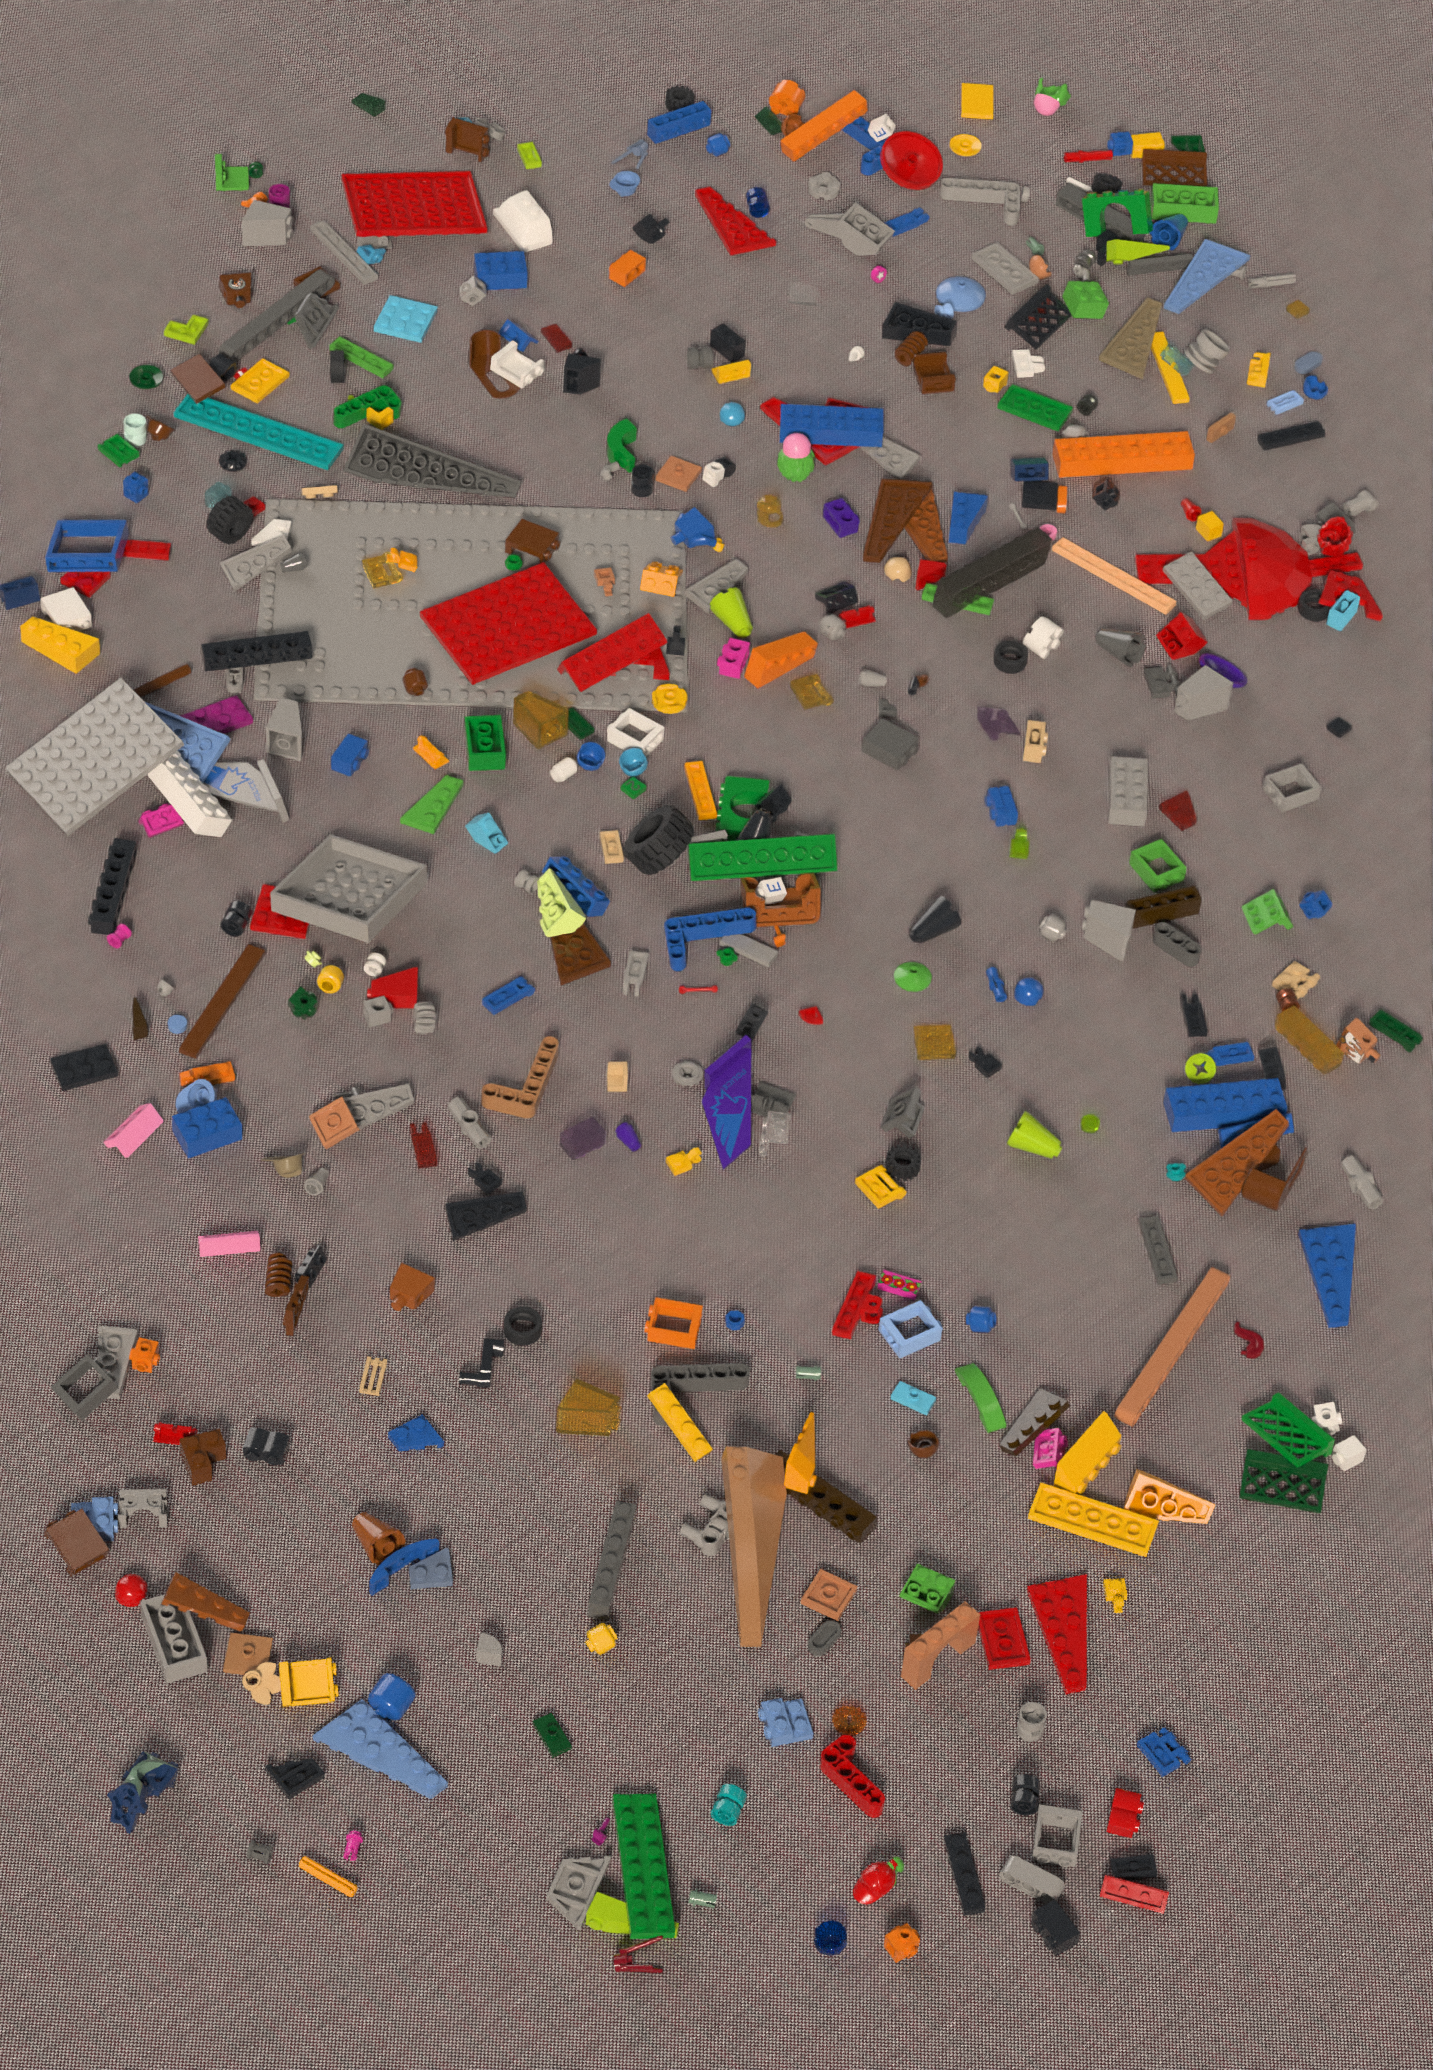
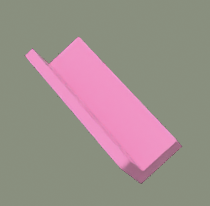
M151 1103L140 1105L103 1143L107 1148L116 1146L122 1155L127 1158L163 1123V1119Z
M258 1231L198 1236L200 1257L260 1251V1234Z

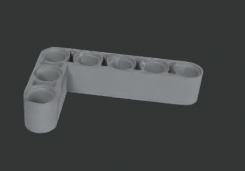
M944 178L941 180L939 195L942 199L1004 204V222L1008 225H1016L1018 223L1020 186L1017 183Z

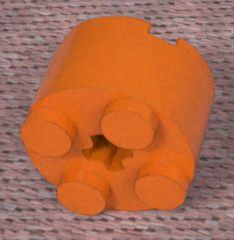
M791 80L778 82L769 97L772 113H780L786 116L797 114L806 97L804 90H801L798 87L799 85Z

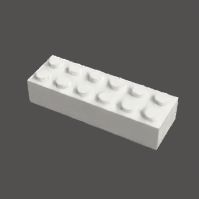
M178 751L147 774L194 834L222 837L232 819L228 812L218 803V799L209 792V788L200 781L199 776L191 770L190 765L182 759Z

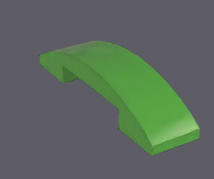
M974 1363L956 1368L955 1373L962 1386L967 1387L980 1412L979 1418L987 1433L1006 1428L1005 1418L999 1402L981 1370Z

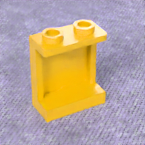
M331 1658L290 1663L279 1662L282 1707L334 1703L335 1697H338V1685L333 1684V1676L336 1675V1663H332Z

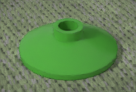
M917 962L903 963L894 972L896 984L910 992L926 989L932 979L929 969Z

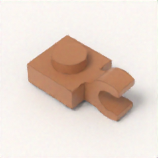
M611 567L595 569L594 577L597 586H603L605 597L612 596L611 589H613L612 584H615V577Z

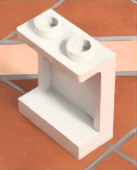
M512 340L492 356L490 370L518 387L524 388L527 384H531L536 377L542 375L544 372V360L540 359L535 363L517 352L518 343Z
M74 587L40 598L42 613L44 615L48 614L54 624L77 632L92 627L91 614Z

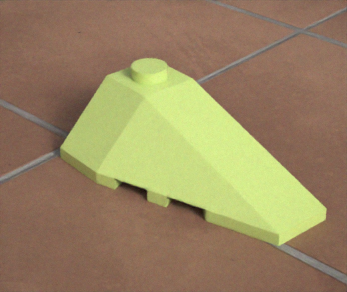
M549 868L537 881L538 898L541 899L539 912L542 913L540 925L547 937L573 933L584 923L586 917L554 871Z

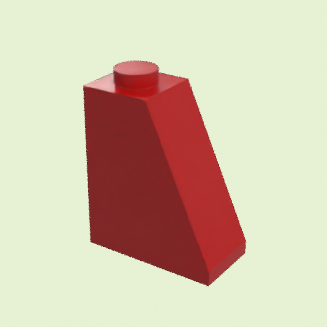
M418 967L372 980L371 988H367V1000L385 996L387 1002L391 1003L392 1008L414 1009V1005L417 1003Z

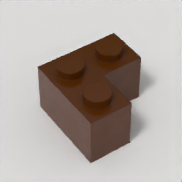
M220 1428L179 1439L180 1455L192 1486L212 1481L211 1463L226 1459V1444Z

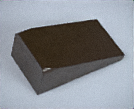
M133 997L132 1028L134 1040L148 1036L147 1022L136 997Z

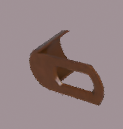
M481 330L474 333L469 339V367L492 398H509L520 390L517 385L504 378L510 388L502 392L497 391L486 376L488 372L492 371L490 370L492 356L501 349V335L492 330Z
M1305 1147L1286 1182L1256 1169H1250L1242 1188V1197L1272 1211H1278L1303 1169L1308 1149ZM1300 1165V1167H1299L1297 1173L1295 1174L1294 1178L1292 1179L1294 1173L1296 1172L1298 1166Z

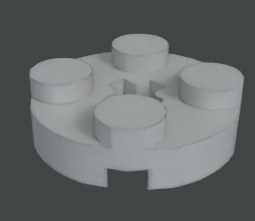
M478 117L474 124L488 128V135L491 140L494 137L502 141L505 135L503 127L494 122L491 124L485 118Z
M829 172L815 175L808 180V192L814 198L824 197V200H831L839 194L840 182L831 176Z

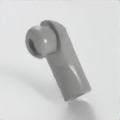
M618 462L603 467L601 477H603L604 481L612 479L611 473L620 469Z

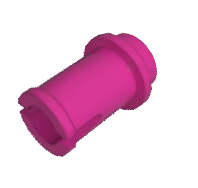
M350 1831L346 1835L347 1843L343 1857L348 1860L352 1852L350 1861L357 1860L359 1846L363 1842V1838L360 1832Z

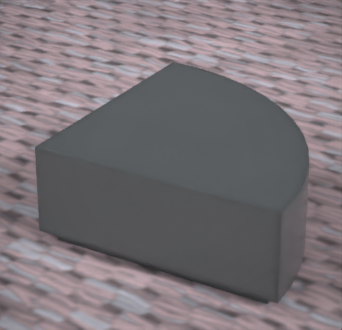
M879 700V717H897V710L894 706L892 707L887 704V701Z

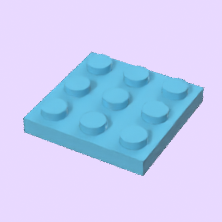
M390 295L374 325V332L422 343L437 313L438 306Z

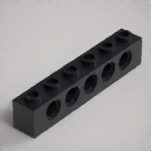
M308 631L201 644V658L205 672L312 659V644Z
M114 838L113 845H109V858L105 859L104 862L105 872H101V885L97 886L96 889L97 899L93 900V912L88 916V925H91V933L109 935L115 931L137 856V841Z

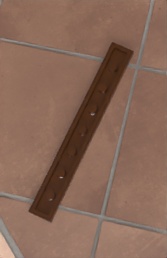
M250 944L246 946L179 1047V1053L197 1059L265 956V950Z

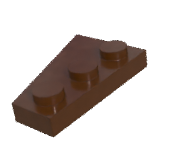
M301 1275L298 1283H295L293 1294L285 1309L283 1326L286 1327V1335L294 1336L309 1291V1277Z

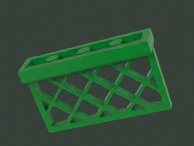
M1279 1392L1273 1395L1272 1401L1242 1415L1241 1420L1297 1468L1321 1455L1326 1458L1332 1454L1335 1439ZM1270 1409L1273 1414H1266L1265 1411ZM1252 1418L1262 1419V1423L1254 1422ZM1265 1420L1276 1421V1425L1265 1423ZM1279 1422H1284L1288 1426H1281ZM1264 1429L1274 1430L1276 1434H1269ZM1279 1431L1290 1433V1437L1279 1435ZM1293 1433L1298 1434L1302 1438L1293 1437ZM1278 1441L1288 1442L1290 1446H1283ZM1293 1443L1302 1444L1304 1448L1293 1447ZM1307 1445L1314 1447L1316 1450L1307 1449ZM1292 1453L1303 1454L1304 1457L1297 1459Z

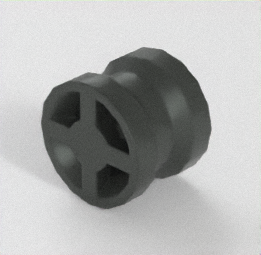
M1086 394L1078 402L1077 409L1081 414L1088 416L1097 408L1098 400L1093 395Z

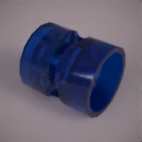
M753 187L747 191L746 201L750 214L755 218L766 216L770 211L766 191L761 187Z

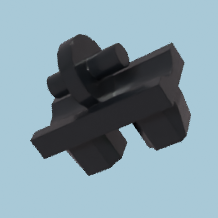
M751 1003L735 1033L742 1037L747 1035L752 1042L769 1012Z

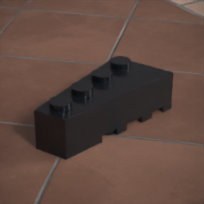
M895 302L883 323L882 339L904 341L910 333L918 331L925 335L928 344L951 346L957 334V321Z

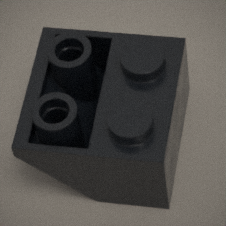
M568 353L564 365L563 392L581 395L600 387L601 359Z

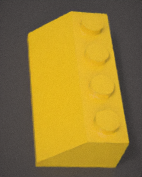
M1103 1411L1058 1462L1053 1487L1082 1495L1087 1488V1484L1096 1479L1099 1470L1108 1465L1110 1457L1118 1454L1122 1446L1120 1445L1121 1434L1106 1412Z

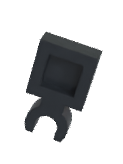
M976 1047L975 1053L977 1055L971 1051L968 1054L969 1060L975 1062L974 1067L986 1078L991 1077L1002 1069V1064L990 1053L985 1056L980 1047Z
M475 1163L476 1171L470 1167L468 1168V1176L474 1178V1184L487 1195L502 1185V1179L489 1168L484 1171L480 1163Z

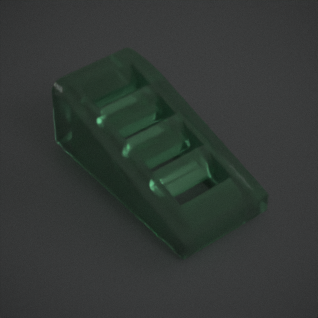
M364 93L351 100L352 104L373 117L386 110L385 100Z

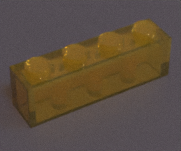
M1292 1006L1277 1014L1274 1026L1277 1032L1282 1034L1323 1075L1342 1065L1344 1052L1296 1006Z

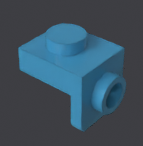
M371 245L359 246L356 252L367 264H375L382 261L386 250L384 248L374 249Z

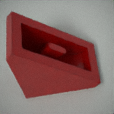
M920 559L915 589L918 591L924 588L926 583L933 584L945 578L947 565L942 562Z

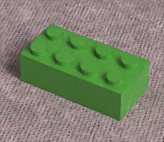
M1153 183L1151 193V214L1153 220H1162L1182 214L1187 218L1188 222L1216 223L1219 210L1218 187Z

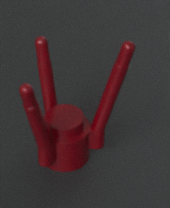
M660 1935L634 1946L619 1949L620 1954L614 1955L615 1972L662 1973L663 1969L653 1968V1965L634 1964L633 1955H628V1953L663 1939V1936Z

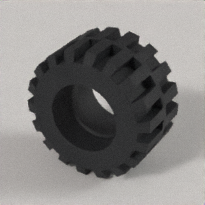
M226 496V498H222L211 509L206 527L212 535L224 544H234L251 527L253 511L235 496Z

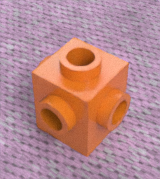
M139 1337L136 1347L131 1349L129 1360H132V1369L152 1373L154 1366H158L160 1361L159 1342Z
M908 1923L901 1927L896 1926L890 1933L885 1935L884 1948L897 1963L906 1957H913L918 1952L920 1936Z

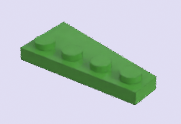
M446 775L400 818V823L435 834L462 789L464 780Z

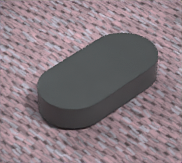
M831 1620L824 1622L809 1638L808 1651L814 1656L825 1655L841 1637L842 1628L840 1624Z

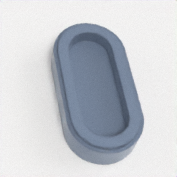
M1309 352L1296 360L1294 369L1300 374H1307L1322 364L1323 356L1318 352Z

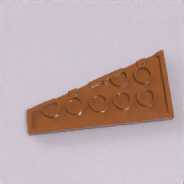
M1277 1109L1188 1172L1185 1175V1179L1222 1217L1242 1191L1250 1169H1258L1288 1128L1289 1122Z

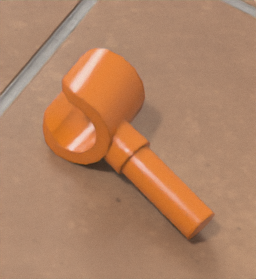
M775 925L774 929L777 936L774 937V943L776 947L786 945V935L781 933L778 925Z

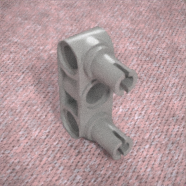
M704 1494L700 1505L710 1509L715 1514L711 1517L704 1530H699L684 1523L680 1529V1535L694 1541L704 1555L713 1556L729 1538L726 1501H720L708 1494Z

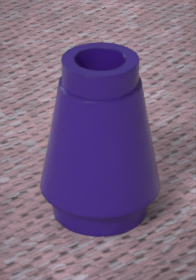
M628 1122L622 1123L616 1128V1137L631 1149L632 1152L637 1151L642 1146L633 1126L629 1125Z

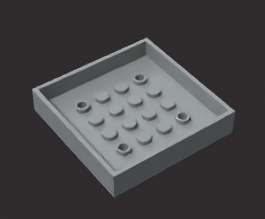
M330 834L270 892L271 911L369 943L427 884V865Z

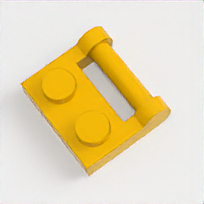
M882 1165L855 1178V1184L878 1209L896 1199H902L907 1193L903 1187H899L886 1173V1169ZM879 1178H881L892 1189V1192L884 1185V1183Z

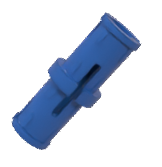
M990 967L986 970L989 988L993 991L997 1002H1004L1007 999L1003 988L1004 982L1000 979L997 968Z

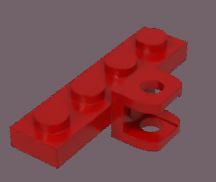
M857 1271L832 1328L833 1336L851 1340L860 1318L862 1322L878 1324L880 1322V1318L883 1315V1309L880 1308L883 1300L878 1296L871 1295L877 1281L876 1275ZM871 1313H872V1314H875V1313H876L877 1316L871 1317L870 1314H871Z

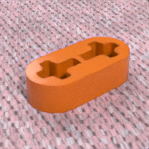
M1058 486L1056 513L1065 514L1067 486Z

